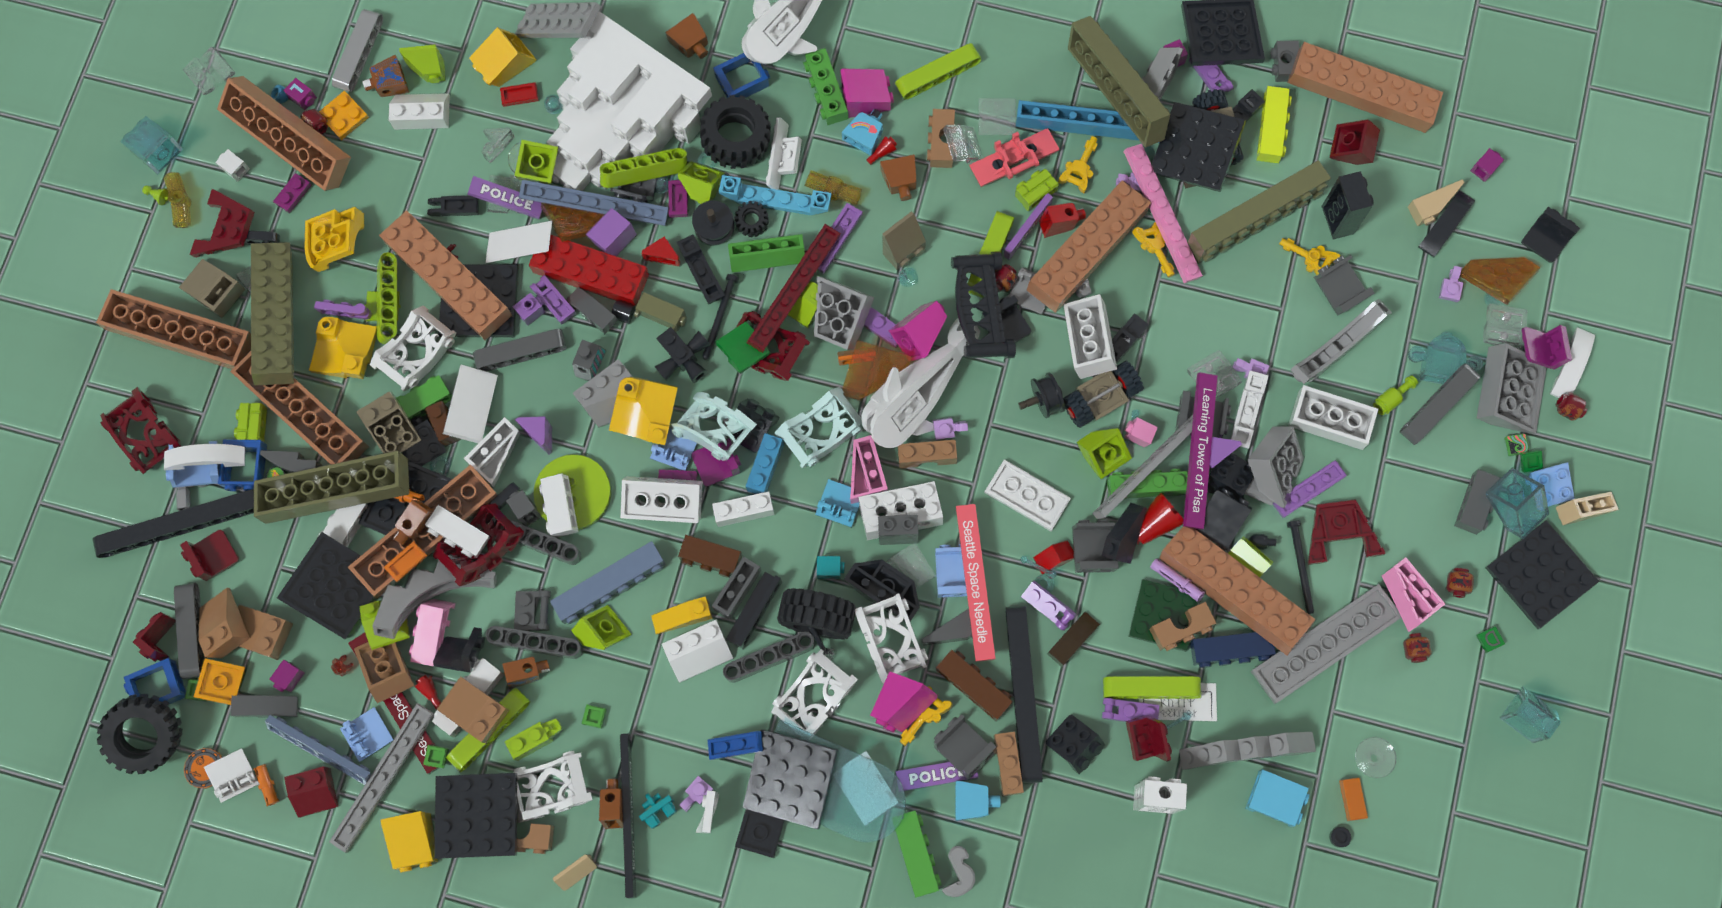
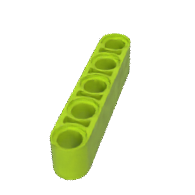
M969 43L900 77L895 82V85L904 100H908L978 65L982 59L974 45Z
M674 148L604 163L600 166V184L605 188H613L678 174L687 165V152L682 148Z
M999 211L996 212L979 255L991 254L994 251L1002 252L1015 217ZM971 274L967 284L974 286L982 279ZM973 290L969 291V294L980 298L984 297Z
M389 252L383 253L377 264V339L382 344L388 343L392 338L394 339L397 333V258ZM383 261H388L391 266H386ZM387 278L391 283H385L383 279ZM383 296L390 297L391 301L384 300ZM383 313L389 314L391 318H385L383 316ZM383 331L390 332L391 336H385Z
M1104 677L1103 696L1104 698L1198 699L1202 698L1201 677Z
M517 688L511 690L499 702L509 709V712L487 743L479 741L468 733L447 755L446 759L459 772L467 769L529 706L530 701Z

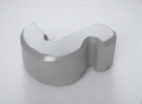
M955 846L949 851L948 858L959 882L942 889V892L950 897H959L966 894L975 883L973 869L963 862L964 859L969 858V854L965 848Z

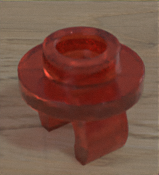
M347 655L332 660L331 669L334 674L343 677L346 675V671L352 669L353 663L343 664L347 660Z

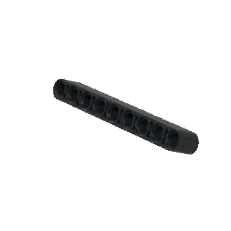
M254 489L93 537L96 557H110L253 514Z
M1026 606L1006 607V624L1022 784L1043 782Z

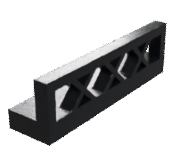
M764 572L726 638L727 641L741 649L745 648L782 584L780 577L776 575L774 577Z

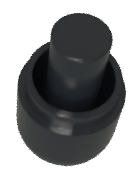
M1253 534L1248 539L1259 550L1267 549V546H1276V539L1268 538L1264 534Z

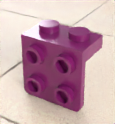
M1559 325L1546 333L1529 327L1522 328L1525 356L1529 362L1555 370L1572 361L1565 326Z
M730 438L726 439L727 446L723 442H719L718 446L727 451L732 445ZM705 447L691 454L705 487L740 473L738 466H741L737 455L733 456L731 454L728 460H717L712 456V452Z

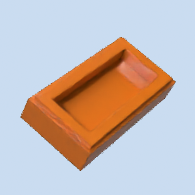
M413 541L388 562L384 569L398 582L422 562L427 555Z

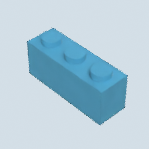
M764 434L745 486L747 492L753 494L768 492L784 447L783 439Z

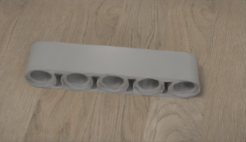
M367 9L361 11L333 75V87L348 92L354 90L382 26V14Z

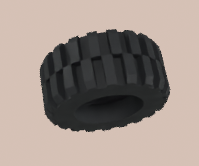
M729 95V98L726 99L725 97L719 98V102L713 101L710 104V108L707 107L705 109L704 116L701 118L700 138L705 154L711 156L713 162H720V166H731L730 169H736V166H740L742 169L746 168L747 164H755L757 159L760 160L764 156L770 141L771 124L768 120L767 112H763V107L760 104L756 105L755 100L751 98L747 100L745 96L741 95L740 98L735 97V95ZM737 122L747 126L753 134L744 141L733 142L723 138L718 130L727 123Z
M791 588L783 592L777 620L781 626L797 632H809L812 634L809 628H807L808 626L816 628L820 637L844 640L851 636L856 607L851 601L836 597L835 595L814 590Z
M142 693L138 697L134 694L117 702L102 717L101 725L97 729V734H100L97 738V745H102L99 751L102 756L106 755L108 757L105 761L109 765L114 763L116 765L115 769L119 771L126 769L128 774H133L137 771L138 775L145 774L148 770L150 772L155 771L159 766H163L176 752L181 742L179 738L182 736L183 729L179 728L182 722L180 718L175 717L177 713L175 708L170 709L168 707L170 703L166 700L163 702L159 701L160 697L156 695L148 698V694ZM129 718H142L150 722L157 732V744L152 749L147 750L131 746L123 735V724Z

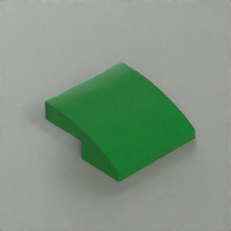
M744 322L716 340L718 348L728 357V362L740 374L770 354L767 347L761 353L747 344L748 339L754 332V329L747 322Z

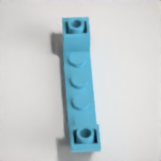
M722 175L719 194L739 204L745 202L747 205L749 204L748 201H752V204H754L756 201L758 205L762 204L764 208L805 215L828 212L832 195L828 192L813 190L812 195L746 185L741 183V178Z

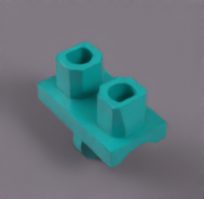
M647 793L645 795L647 801L642 806L644 809L649 806L652 807L642 813L639 818L652 829L656 828L661 824L656 815L661 810H663L667 818L677 813L673 804V798L668 795L656 803V801L661 799L660 794L657 793L652 797Z

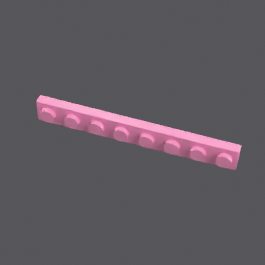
M1139 144L1126 148L1123 152L1144 197L1151 202L1150 211L1183 283L1201 278L1203 275L1157 175L1154 173L1143 145Z

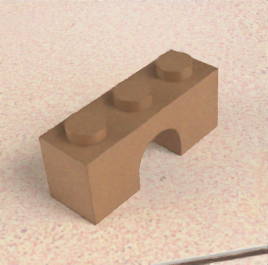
M933 109V116L929 115L928 127H932V132H928V143L931 144V149H927V160L930 161V167L952 168L953 143H944L940 138L945 134H954L955 110Z
M956 440L901 444L898 446L899 468L918 467L919 464L934 462L937 465L957 464Z
M1206 602L1185 612L1188 619V627L1185 629L1176 628L1170 618L1149 629L1160 651L1163 649L1170 651L1176 648V643L1182 640L1184 643L1195 639V634L1201 632L1204 635L1213 630L1212 627L1216 624V621Z
M1015 732L995 734L994 743L997 747L996 756L999 763L1002 797L1023 794L1024 790Z
M531 824L529 834L523 839L517 838V852H526V849H534L533 853L545 854L546 850L552 851L555 826Z

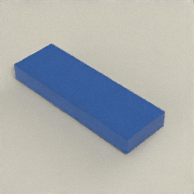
M761 731L708 739L709 760L763 752Z

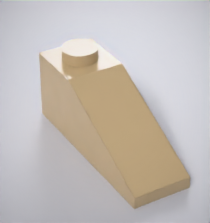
M1463 179L1412 200L1407 208L1417 226L1422 224L1427 226L1436 221L1435 218L1464 184Z
M1612 492L1573 499L1556 507L1562 525L1576 523L1619 510Z

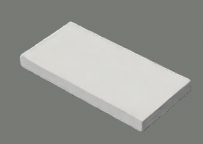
M460 365L443 434L474 443H479L483 439L498 375Z
M1003 460L984 492L1049 531L1053 530L1071 499L1006 460Z

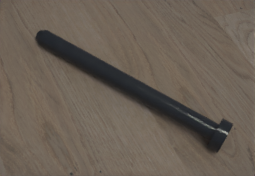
M727 274L726 276L728 282L724 291L725 297L721 299L707 340L710 346L704 349L702 355L705 360L710 358L733 287L739 281V277Z
M1301 521L1287 522V528H1291L1305 608L1308 614H1313V601L1299 532Z

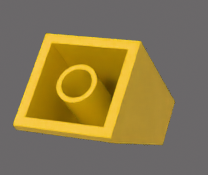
M498 27L469 57L473 63V68L483 75V80L488 85L497 87L502 86L537 60L516 34Z
M418 811L381 819V826L393 869L400 870V873L412 871L414 866H420V869L431 867L433 862L438 861V859H434L435 838L431 813Z

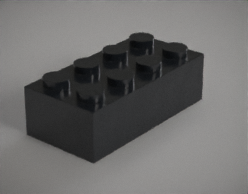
M1361 171L1339 176L1322 204L1333 240L1355 234L1373 207L1374 200L1372 195L1368 193L1367 180L1362 176Z

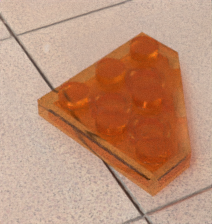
M541 203L543 212L548 220L552 221V226L562 242L587 237L586 233L604 216L603 214Z
M1524 257L1470 260L1463 267L1460 277L1508 305L1538 273L1540 267Z
M857 340L842 386L843 395L860 400L877 391L886 383L891 369L896 367L900 372L910 365L912 356Z

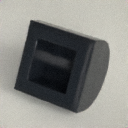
M616 300L611 313L616 316L618 321L630 324L636 306Z

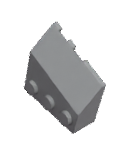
M1180 47L1160 48L1154 61L1150 63L1147 69L1148 73L1142 77V80L1148 84L1149 89L1159 98V101L1176 73L1183 51Z
M817 276L818 293H816L817 312L815 313L814 336L844 349L855 350L874 297Z
M619 359L573 392L577 401L598 428L611 422L620 381L625 377H633ZM626 384L625 389L629 391L632 389V386Z
M1272 427L1248 458V464L1251 467L1259 492L1274 501L1281 508H1285L1287 504L1285 500L1286 494L1291 493L1293 488L1291 486L1292 479L1297 477L1304 459L1294 427Z

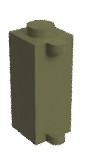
M643 292L635 308V317L638 318L641 315L668 328L672 327L675 332L679 331L680 327H683L687 320L684 309Z

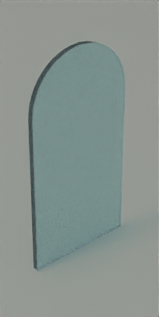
M781 719L779 720L775 730L777 733L838 749L822 817V826L860 842L878 841L895 831L904 818L906 798L903 786L894 772L874 760Z

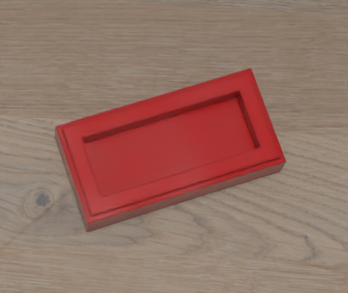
M536 82L500 88L503 107L539 101Z

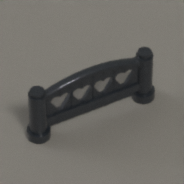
M994 251L991 254L957 255L951 257V267L957 270L955 284L956 310L961 329L968 342V345L964 346V356L968 358L1005 356L1006 359L1015 358L1016 345L1014 339L1005 340L994 271L1001 270L1002 268L1001 252ZM971 273L982 280L974 286H969L966 274ZM973 290L984 296V298L978 303L972 304L969 291ZM976 308L988 315L975 322L972 319L974 314L971 312V309ZM974 326H980L990 333L979 340L975 337L976 331Z

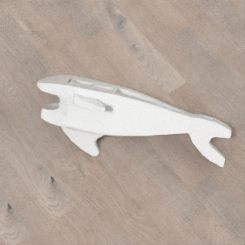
M754 0L753 14L755 18L748 24V30L742 38V49L746 57L753 62L766 65L780 60L786 53L796 56L817 51L815 45L800 37L811 22L822 0H777L771 5L769 0Z
M958 318L949 330L948 344L928 354L925 358L919 359L900 372L896 367H893L886 383L871 396V400L863 409L861 421L863 428L872 434L871 437L876 444L885 448H894L903 444L912 434L917 436L934 431L933 423L925 419L938 402L964 355V346L968 345ZM974 326L976 331L975 337L978 339L980 330L977 326Z

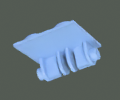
M669 427L665 445L653 444L650 459L686 471L692 457L691 454L694 452L697 443L689 439L676 437Z
M1568 462L1530 472L1529 476H1527V482L1533 484L1537 509L1575 499Z
M375 707L351 722L350 720L344 722L343 727L340 728L359 762L394 740Z

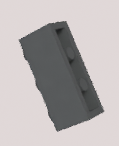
M1479 469L1472 474L1454 525L1455 527L1476 535L1482 530L1485 531L1489 520H1487L1488 513L1492 512L1495 502L1492 501L1501 488L1499 484L1500 477Z
M743 556L713 603L712 608L731 620L762 571L760 566Z

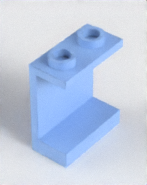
M209 441V444H218L217 441ZM168 445L169 450L174 448L173 445ZM220 464L185 466V469L166 470V480L170 481L173 488L218 484Z
M960 544L958 545L959 547L940 545L939 548H935L938 598L967 596Z

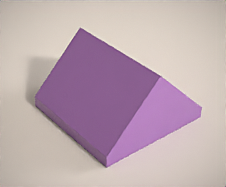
M613 208L586 233L588 238L602 252L617 256L637 235L632 224Z
M518 417L515 420L522 430L548 455L552 453V426L546 417Z
M1212 437L1209 468L1216 466L1242 445L1241 441Z

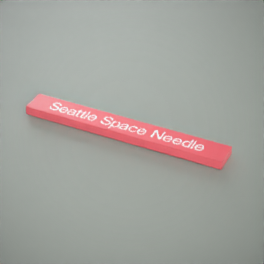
M976 505L956 506L975 662L995 660Z

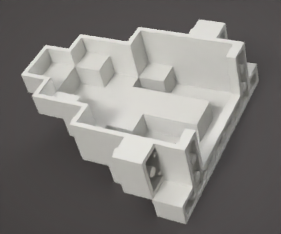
M599 11L586 37L579 38L570 48L573 60L567 66L570 75L556 91L559 96V102L563 106V111L557 117L560 125L546 142L547 145L559 147L552 181L556 184L559 182L564 188L583 191L590 181L600 188V166L604 163L660 152L673 136L681 142L685 141L690 144L700 132L701 121L698 112L712 97L709 86Z

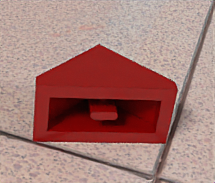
M665 236L643 249L641 253L646 261L679 267L681 264L678 255Z
M1067 540L1051 545L1034 556L1033 559L1043 575L1074 560V551Z

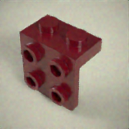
M217 530L196 544L188 541L180 544L183 550L181 552L183 558L187 562L189 561L192 566L190 568L192 574L196 578L199 577L205 581H208L239 561V557L222 530Z
M162 612L152 616L149 624L136 634L133 641L140 648L139 653L154 662L169 658L170 656L156 644L176 623V619Z
M1148 715L1126 721L1133 760L1139 761L1156 756L1166 762L1171 761L1172 749L1166 737L1168 730L1162 721Z

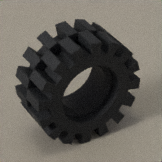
M748 201L749 204L747 205L744 202L742 203L743 206L739 205L738 211H735L734 218L738 231L742 232L744 236L748 234V237H752L753 234L757 237L758 233L762 235L764 233L763 230H766L769 224L766 208L762 204L758 205L756 201L754 204H752V201ZM750 213H754L759 217L758 222L754 225H749L745 222V217Z

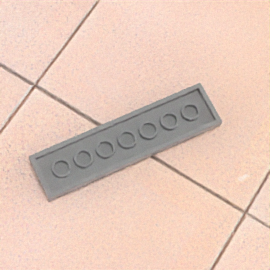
M1378 584L1306 633L1288 656L1280 651L1253 669L1251 673L1272 702L1276 704L1402 617L1396 606Z

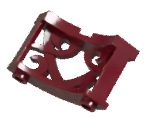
M755 311L744 312L736 327L747 321L754 323L757 327L762 320L761 315ZM779 328L773 337L778 344L779 353L769 354L751 368L763 374L769 372L773 378L789 381L792 376L789 373L804 346H808L810 342L799 331L791 332ZM771 359H775L774 363H770Z
M136 387L132 390V396L109 413L105 414L103 412L100 415L102 419L100 423L130 459L131 462L129 464L135 471L139 470L142 474H145L147 470L164 458V452L169 450L168 446L158 453L156 447L169 444L177 448L181 447V443L164 421H158L157 411L153 407L151 400L139 387ZM142 411V414L139 417H135L133 415L134 413L138 415V413ZM131 419L137 422L149 420L144 428L146 440H136L127 437V429ZM155 429L156 434L150 437V431ZM147 448H150L154 457L144 464L139 458V454L143 452L145 457L148 458L149 451Z
M496 503L482 506L470 523V525L490 537L487 544L488 552L485 555L479 554L477 558L475 556L469 558L461 553L462 548L457 545L453 548L444 541L439 542L436 546L433 557L439 559L456 578L455 582L459 587L480 579V574L489 569L491 572L504 561L502 557L507 551H513L524 533L520 527L516 528L498 509ZM493 516L497 519L496 526L492 520Z

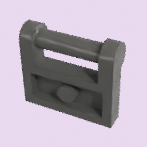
M516 591L514 629L549 631L548 604L549 598H551V591ZM536 598H541L539 624H535Z

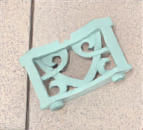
M841 387L829 390L812 405L813 410L806 412V415L802 412L785 421L775 431V435L785 441L800 461L801 468L815 466L821 458L842 445L850 437L857 436L863 431L861 417L845 398ZM836 400H837V401L840 403V405L844 408V409L841 410L840 412H839V409H838V405H837ZM827 411L830 417L824 418L822 413ZM846 413L854 422L848 428L844 427V423L849 422L847 418L840 420V417ZM814 418L822 423L833 421L829 440L810 438L813 432L812 420ZM807 426L809 428L808 432L805 435H803L805 431L801 429V427ZM803 443H807L805 445V451H807V449H812L813 453L807 456V454L804 452L800 445H802Z
M697 392L693 397L695 400L677 423H671L669 427L676 437L689 439L711 451L712 456L717 460H728L757 424L738 409L734 411L728 408L726 401L716 396L712 399L708 393ZM718 413L717 422L721 428L701 431L700 418H708ZM728 418L729 421L725 422L727 425L725 427L723 424V420ZM743 429V432L735 440L732 434L737 433ZM724 436H728L734 442L727 451L718 446L719 442H723L727 446Z

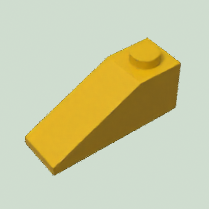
M706 596L684 602L651 615L656 635L713 619Z

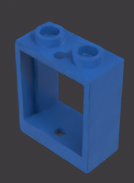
M744 53L713 67V71L727 98H729V95H735V97L739 98L741 95L746 98L769 87L768 79H770V75L766 68H762V63L752 61L760 78L735 90L731 87L725 74L751 61Z
M223 439L222 444L245 447V452H257L254 481L264 479L266 458L260 455V450L267 451V444L261 440ZM220 464L218 484L225 488L224 490L237 491V489H243L247 491L254 489V481H231L232 467H225L224 464Z
M170 658L124 676L125 691L129 696L136 694L138 697L140 694L135 681L164 669L171 693L160 697L159 701L163 702L166 700L172 704L185 698L186 689L180 676L177 662Z

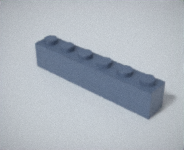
M651 541L554 598L550 603L560 620L564 624H571L578 620L579 615L592 612L595 606L601 602L602 604L609 602L616 593H624L633 583H641L648 574H655L661 571L665 562Z

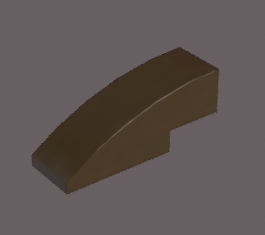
M1084 612L1051 648L1047 655L1063 667L1100 624L1087 612Z

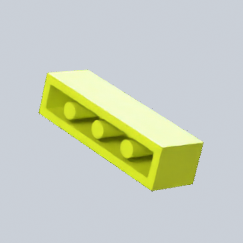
M1267 86L1256 161L1279 163L1281 157L1285 156L1286 146H1283L1288 135V130L1285 129V126L1290 118L1287 108L1290 107L1292 96H1289L1290 89L1273 86Z

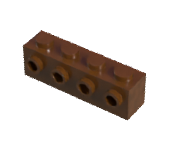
M951 649L936 667V671L997 722L1013 701L1010 700L1011 695L1003 689L1001 691L995 687L996 683L990 677L984 678L980 674L981 670L973 663L969 665L962 653L959 651L954 652Z

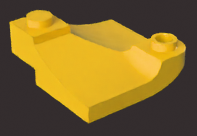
M356 207L342 212L334 209L305 221V256L312 269L317 272L329 269V263L354 254L357 234L360 230L364 229V213Z
M334 317L322 318L318 322L316 329L317 340L309 371L311 373L341 378L364 379L367 363L370 364L377 338V326L347 322ZM327 323H330L329 327L324 328Z
M635 377L623 378L619 383L609 431L665 445L678 387ZM630 384L632 389L627 391L625 385Z

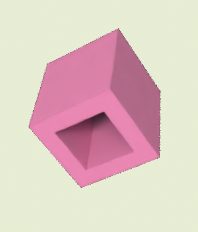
M1137 417L1127 423L1124 430L1126 431L1124 438L1142 447L1151 445L1158 427Z

